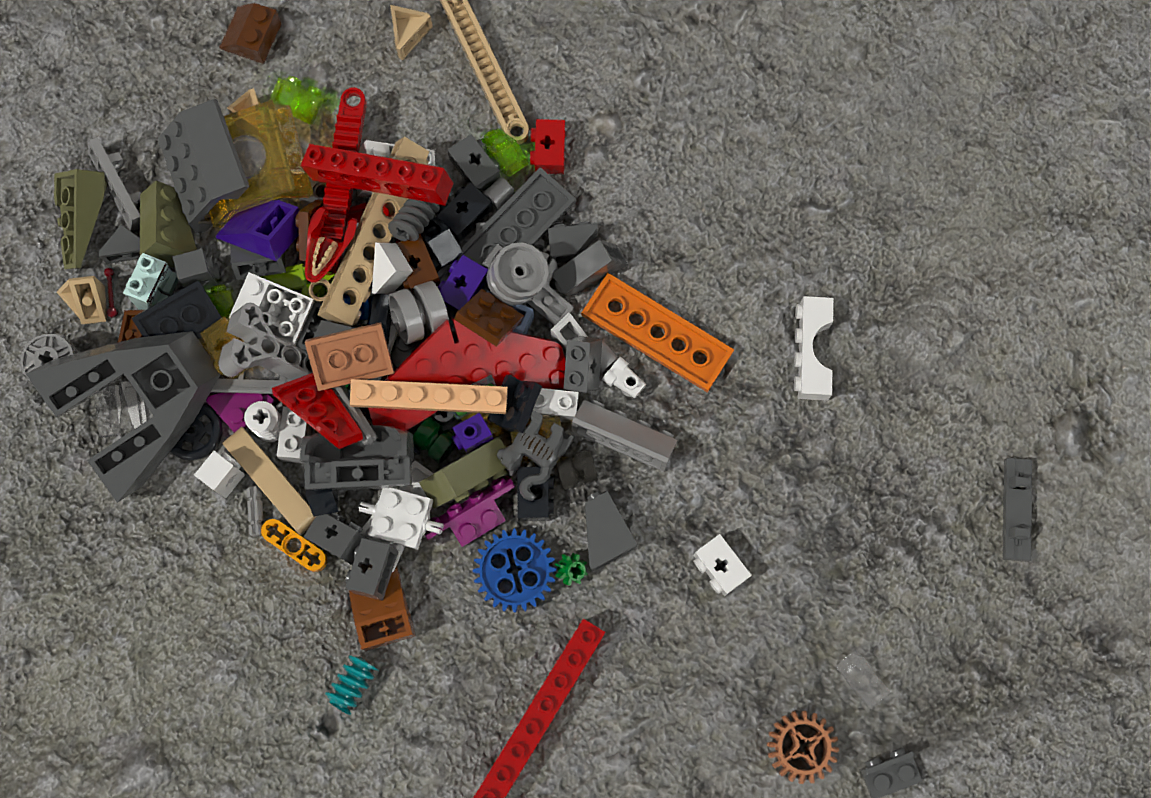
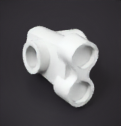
M619 357L603 376L602 380L610 387L615 385L621 389L624 395L636 398L645 388L646 383L628 367L629 363ZM634 380L636 384L634 386L627 385L626 381Z

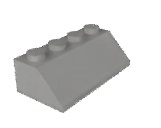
M591 400L590 402L583 401L572 420L573 433L660 471H665L677 443V440L673 438V434L665 430L657 432L650 428V424L642 420L634 422L627 419L628 415L619 410L611 412L604 409V405L596 400Z

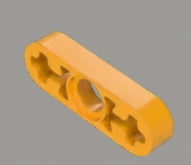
M269 519L262 525L261 534L263 538L312 572H319L326 567V554L279 520ZM279 525L277 530L285 535L283 541L275 535L269 537L271 534L268 531L270 526L275 528ZM297 538L301 541V548L299 551L292 553L288 550L287 545L291 539ZM307 546H310L307 552L313 556H316L318 553L320 554L318 559L321 562L319 565L313 564L311 567L312 561L303 555L306 552Z

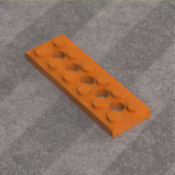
M607 273L581 312V315L707 393L734 352L733 348ZM613 301H618L622 304L623 308L619 312H612L608 305ZM639 314L643 317L644 321L640 325H633L629 320L630 316ZM653 327H661L665 334L661 338H654L650 330ZM676 339H680L685 343L686 347L682 351H676L672 348L671 343ZM701 352L705 354L707 361L703 364H697L693 360V355Z

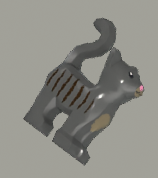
M533 410L529 418L531 422L525 427L524 432L518 433L512 445L499 449L497 457L502 465L508 469L511 476H514L520 467L523 456L530 458L541 467L539 474L528 475L521 481L519 486L520 494L527 500H534L536 498L535 494L530 491V486L545 483L550 477L551 471L558 459L567 452L574 440V436L563 432L564 428L556 423L552 425V434L548 439L540 436L538 433L543 422V415Z

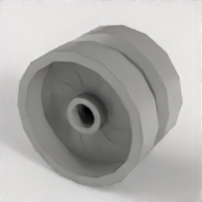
M512 243L504 247L489 265L487 272L488 287L493 296L505 304L512 306L523 305L532 300L546 284L549 274L547 261L543 254L534 246L526 243Z

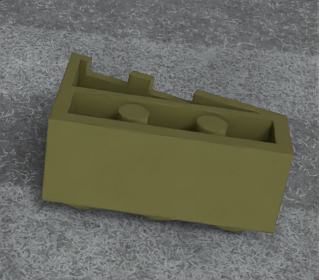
M156 180L140 194V256L142 253L147 254L175 268L173 256L195 251L197 248L175 188Z
M500 437L419 482L427 498L434 500L433 508L452 499L459 502L470 495L468 490L474 487L475 491L489 484L488 478L493 476L494 480L508 473L506 467L502 465L497 457L499 449L505 448Z

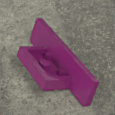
M509 476L500 477L492 481L491 486L484 490L475 491L469 496L468 500L461 504L452 505L447 509L446 513L440 517H433L430 521L444 524L443 529L434 527L442 531L450 527L463 547L506 521L494 500L513 489L515 485ZM426 531L424 535L429 540L438 533Z

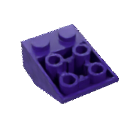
M280 200L244 203L218 232L216 238L277 261L299 235V228L296 227V215L299 208Z

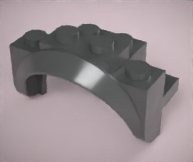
M370 425L377 435V439L372 445H364L362 441H358L340 449L319 432L311 436H305L302 438L300 445V461L304 462L305 489H335L339 491L389 488V486L412 485L411 461H414L413 435L410 432L390 426Z

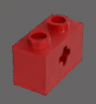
M536 119V128H531V142L535 143V150H530V165H535V172L541 167L547 174H564L565 120ZM546 145H550V149H545Z

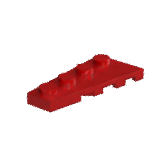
M313 373L272 388L274 397L338 449L363 440L362 431L332 388L318 391Z

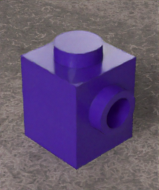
M480 412L453 427L456 435L452 436L459 450L464 448L467 454L494 439Z

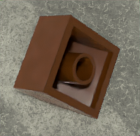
M257 3L238 6L221 42L220 50L264 64L282 24L277 11Z

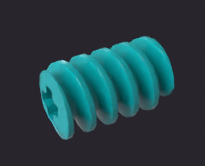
M349 655L348 658L353 663L352 666L346 664L342 666L347 674L338 673L337 677L341 683L332 682L331 686L334 688L335 693L326 692L325 695L330 700V704L342 712L351 715L352 713L348 706L356 707L358 705L353 697H363L359 688L368 689L369 685L365 679L373 680L375 676L370 670L379 671V669L360 657Z

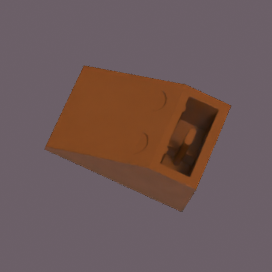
M397 565L394 572L391 573L383 601L349 591L354 623L362 650L368 651L416 636Z

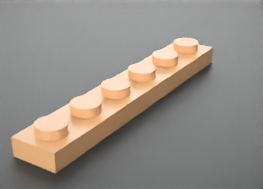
M351 379L350 407L506 414L507 387Z

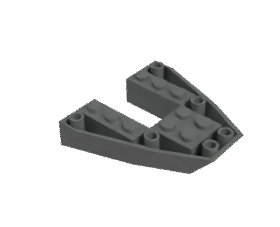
M193 331L133 338L53 359L26 373V375L56 417L63 416L124 375L127 377L154 417L87 460L118 503L141 488L194 422L221 372Z

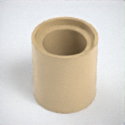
M321 279L316 283L311 282L308 290L309 297L316 302L323 303L325 296L321 298L315 296L313 288L316 285H323L328 292L331 284L325 279Z

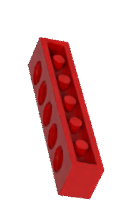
M309 144L300 165L313 181L440 205H446L454 184L446 170L441 167Z

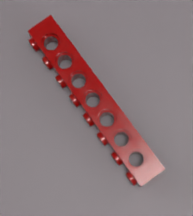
M583 618L473 798H506L603 639L605 631Z

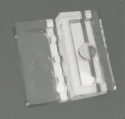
M129 381L119 382V385L107 386L94 395L99 438L126 435L150 419L148 407Z

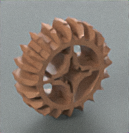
M795 711L791 712L792 721L786 715L782 716L781 719L784 726L778 722L774 723V727L779 730L778 734L775 732H769L768 734L770 737L776 738L775 743L767 742V747H775V752L768 753V757H777L778 759L772 763V767L777 768L782 765L783 767L779 771V775L784 776L789 771L788 781L791 782L798 775L799 784H804L805 776H807L810 783H815V773L819 779H824L825 776L821 769L831 772L832 768L827 762L836 763L837 758L830 755L831 752H839L838 747H831V743L838 741V737L829 738L828 734L833 732V727L823 729L827 720L822 718L816 723V713H812L808 720L807 711H801L800 719ZM800 724L807 725L816 730L817 733L805 738L794 726ZM789 732L792 746L783 755L782 742L785 734ZM799 740H802L803 743L810 742L805 748L807 755L804 752H796L800 747ZM822 740L823 753L817 763L814 748ZM800 756L811 768L798 770L792 767L788 761Z

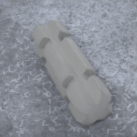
M252 486L247 488V498L250 499V501H247L248 522L251 523L249 525V534L255 537L262 536L261 522L264 521L263 502L260 500L262 498V490L258 486Z

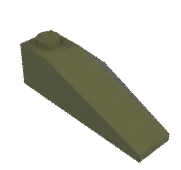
M74 169L54 174L55 206H60L61 217L57 219L58 227H62L64 232L60 242L64 269L81 268L107 187L104 172Z

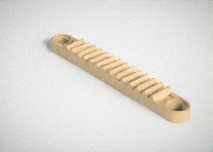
M440 0L506 139L514 145L523 144L529 138L528 124L468 0ZM519 126L523 128L524 133L521 136L515 137L510 133L511 129Z

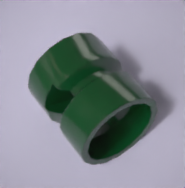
M431 416L414 433L413 441L420 450L424 451L427 449L428 456L440 464L456 447L452 438L455 434L449 430L443 431V425Z

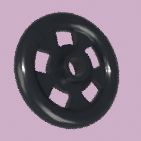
M205 403L191 426H195V432L188 434L187 429L170 451L174 456L183 460H198L211 454L219 445L223 431L222 422L216 411ZM203 415H206L211 421L206 426L199 420ZM205 433L211 435V438L204 445L200 440L204 437ZM184 441L194 443L192 450L182 448Z

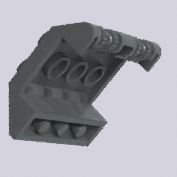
M212 99L179 112L158 137L159 147L163 151L167 169L170 171L175 191L178 193L182 204V211L186 215L188 224L196 233L205 232L214 224V221H207L205 215L220 199H238L250 187L217 99Z

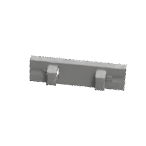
M98 137L88 140V154L97 171L104 172L107 189L130 232L140 229V214L137 209L140 208L141 192L128 194L118 176L116 169L123 166V159L120 153L116 152L107 155Z

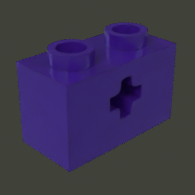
M462 255L459 261L455 260L449 270L450 276L438 286L445 306L457 313L484 287L487 282L488 269ZM465 281L466 287L461 286L458 289L456 284H462Z

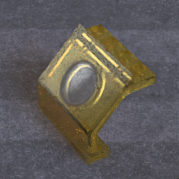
M269 100L224 116L250 187L238 199H220L210 210L213 228H223L236 213L278 198H309L313 194L309 176L300 166L304 156L290 105H274L273 100Z

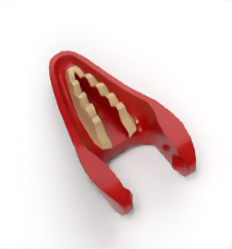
M320 207L313 214L308 227L305 277L308 281L313 283L319 282L336 264L355 236L357 219L352 218L348 221L344 241L338 242L321 234L324 221L329 215L328 209Z

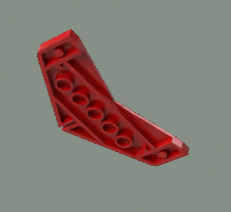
M452 318L458 341L453 340L449 322L446 320L394 371V374H390L384 380L479 386L493 383L495 386L501 387L505 375L508 374L521 381L536 382L543 386L542 388L562 389L564 388L566 361L562 347L554 340L512 331L496 347ZM368 408L373 425L390 426L403 431H407L437 412Z

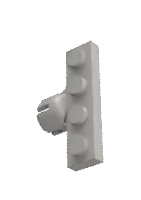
M497 244L481 265L488 269L489 265L503 248ZM541 252L545 259L549 257V254ZM552 258L548 264L549 274L546 284L527 303L553 325H556L574 307L549 286V282L553 277L552 273L558 270L557 263Z

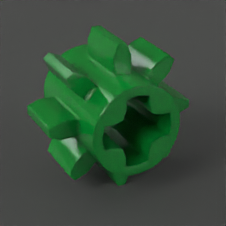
M572 553L571 557L562 554V559L559 563H555L558 570L555 576L563 579V583L569 586L572 584V581L581 584V579L584 575H588L585 569L587 561L579 560L580 555Z

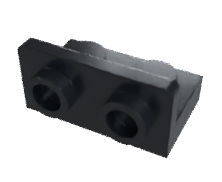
M507 374L501 387H507L506 414L489 413L487 420L506 431L523 433L543 386L536 382L521 381Z

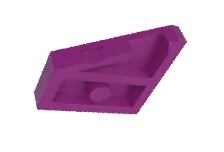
M222 392L208 396L206 399L208 404L234 433L241 427L244 429L248 427L244 416L251 404L258 401L268 402L272 405L276 403L269 394Z

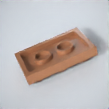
M381 322L305 340L318 391L351 384V379L368 380L394 374Z

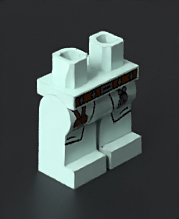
M142 253L123 294L128 296L130 301L139 310H146L168 297L161 292L168 295L173 294L179 281L177 273L171 271L166 262Z

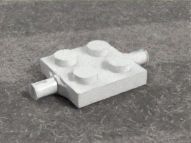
M389 487L382 489L376 505L364 501L360 503L363 507H359V512L372 515V523L368 535L418 550L421 539L426 531L441 534L442 530L434 527L444 528V524L430 521V510L434 500Z

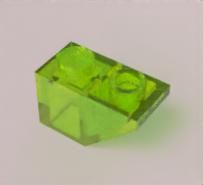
M499 128L485 133L484 138L481 139L487 149L486 153L490 158L494 157L501 167L500 171L508 177L529 164L517 141Z

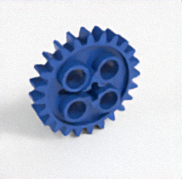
M513 528L511 536H508L507 532L502 530L503 538L499 539L497 535L493 534L494 542L492 544L486 540L484 541L487 547L486 551L478 549L482 559H474V562L480 565V568L473 569V573L479 574L480 577L476 578L474 583L483 585L479 588L478 592L479 594L487 592L484 598L486 602L492 598L494 599L493 608H496L501 603L503 604V612H506L509 606H512L514 613L517 612L518 606H522L526 612L528 603L536 608L535 599L539 598L545 601L542 594L543 591L551 593L547 583H555V579L550 577L549 574L555 573L556 568L549 567V565L555 562V558H547L551 549L546 548L543 550L542 547L545 541L541 540L536 543L535 533L530 538H527L526 530H523L521 536L517 535L515 528ZM508 549L512 550L516 567L522 568V570L518 571L523 590L522 593L517 591L513 574H508V571L511 570L507 554ZM520 549H528L531 552L530 558L527 561L518 560L517 552ZM501 555L506 558V563L502 568H494L492 566L494 557ZM533 573L538 577V581L534 586H526L523 583L526 574ZM504 580H509L513 584V588L509 593H501L499 591V584Z

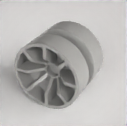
M433 281L414 286L413 295L408 289L389 294L392 321L400 338L406 345L423 340L424 329L431 335L446 320L449 322L444 300Z

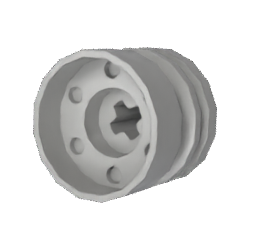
M43 334L33 338L26 344L21 353L20 364L24 375L27 377L26 373L48 361L80 353L81 351L56 334Z

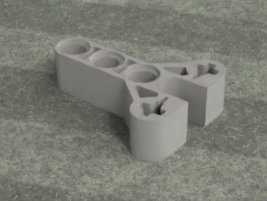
M246 303L231 315L226 332L241 338L244 342L234 338L222 347L219 368L224 375L233 377L244 369L258 365L290 380L313 373L307 351L276 338L263 320L262 311L259 306L254 303Z

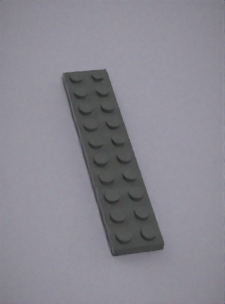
M540 167L461 248L463 254L458 256L457 260L459 261L462 255L481 265L497 244L502 248L512 243H526L534 246L548 232V228H551L576 203V198ZM452 264L445 265L437 273L440 282L448 279L451 274L449 270ZM465 281L462 284H456L458 289L461 286L466 287ZM487 282L482 288L486 292L487 290L490 291ZM446 307L451 327L454 326L452 318H455L456 313ZM425 329L423 340L408 345L397 334L390 353L392 364L396 368L430 336Z

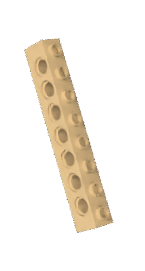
M403 137L395 142L389 158L428 165L429 161L426 159L430 151ZM377 192L372 193L356 228L355 236L345 252L317 315L332 323L352 326L358 322L361 316L359 309L362 302L365 303L371 293L369 287L373 280L375 242H390L393 235L388 229V224L393 220L399 209L404 206L408 198ZM383 206L389 210V217L383 213ZM373 228L379 231L380 238L374 236ZM364 249L370 253V261L364 257ZM354 271L359 273L361 277L360 283L355 281L353 277ZM344 293L349 295L351 299L350 305L344 302Z

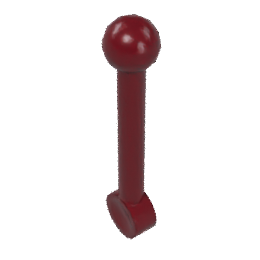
M106 268L104 275L107 277L109 298L107 315L115 318L118 315V311L114 308L112 285L114 271L112 268Z

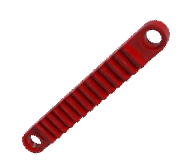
M348 88L342 93L337 123H335L332 148L359 153L367 106L365 95L359 88ZM352 96L360 98V103L356 106L348 105L347 101ZM326 183L322 207L328 209L329 215L321 229V234L324 237L338 242L344 241L353 188ZM342 256L326 275H333L337 272Z

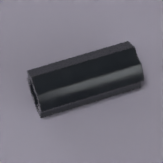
M373 294L370 298L367 325L381 322L388 345L391 326L389 295Z

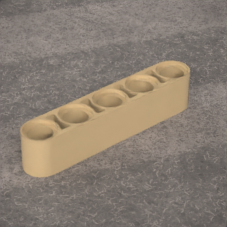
M243 427L239 428L222 444L290 525L302 535L309 529L316 516L313 517L309 504Z

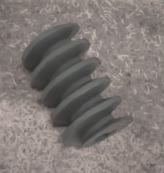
M408 199L388 224L390 233L401 241H416L419 238V234L424 231V227L428 226L429 220L434 218V213L439 211V205Z

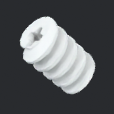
M258 401L251 404L244 416L245 423L249 429L263 441L275 442L279 440L282 415L268 402Z

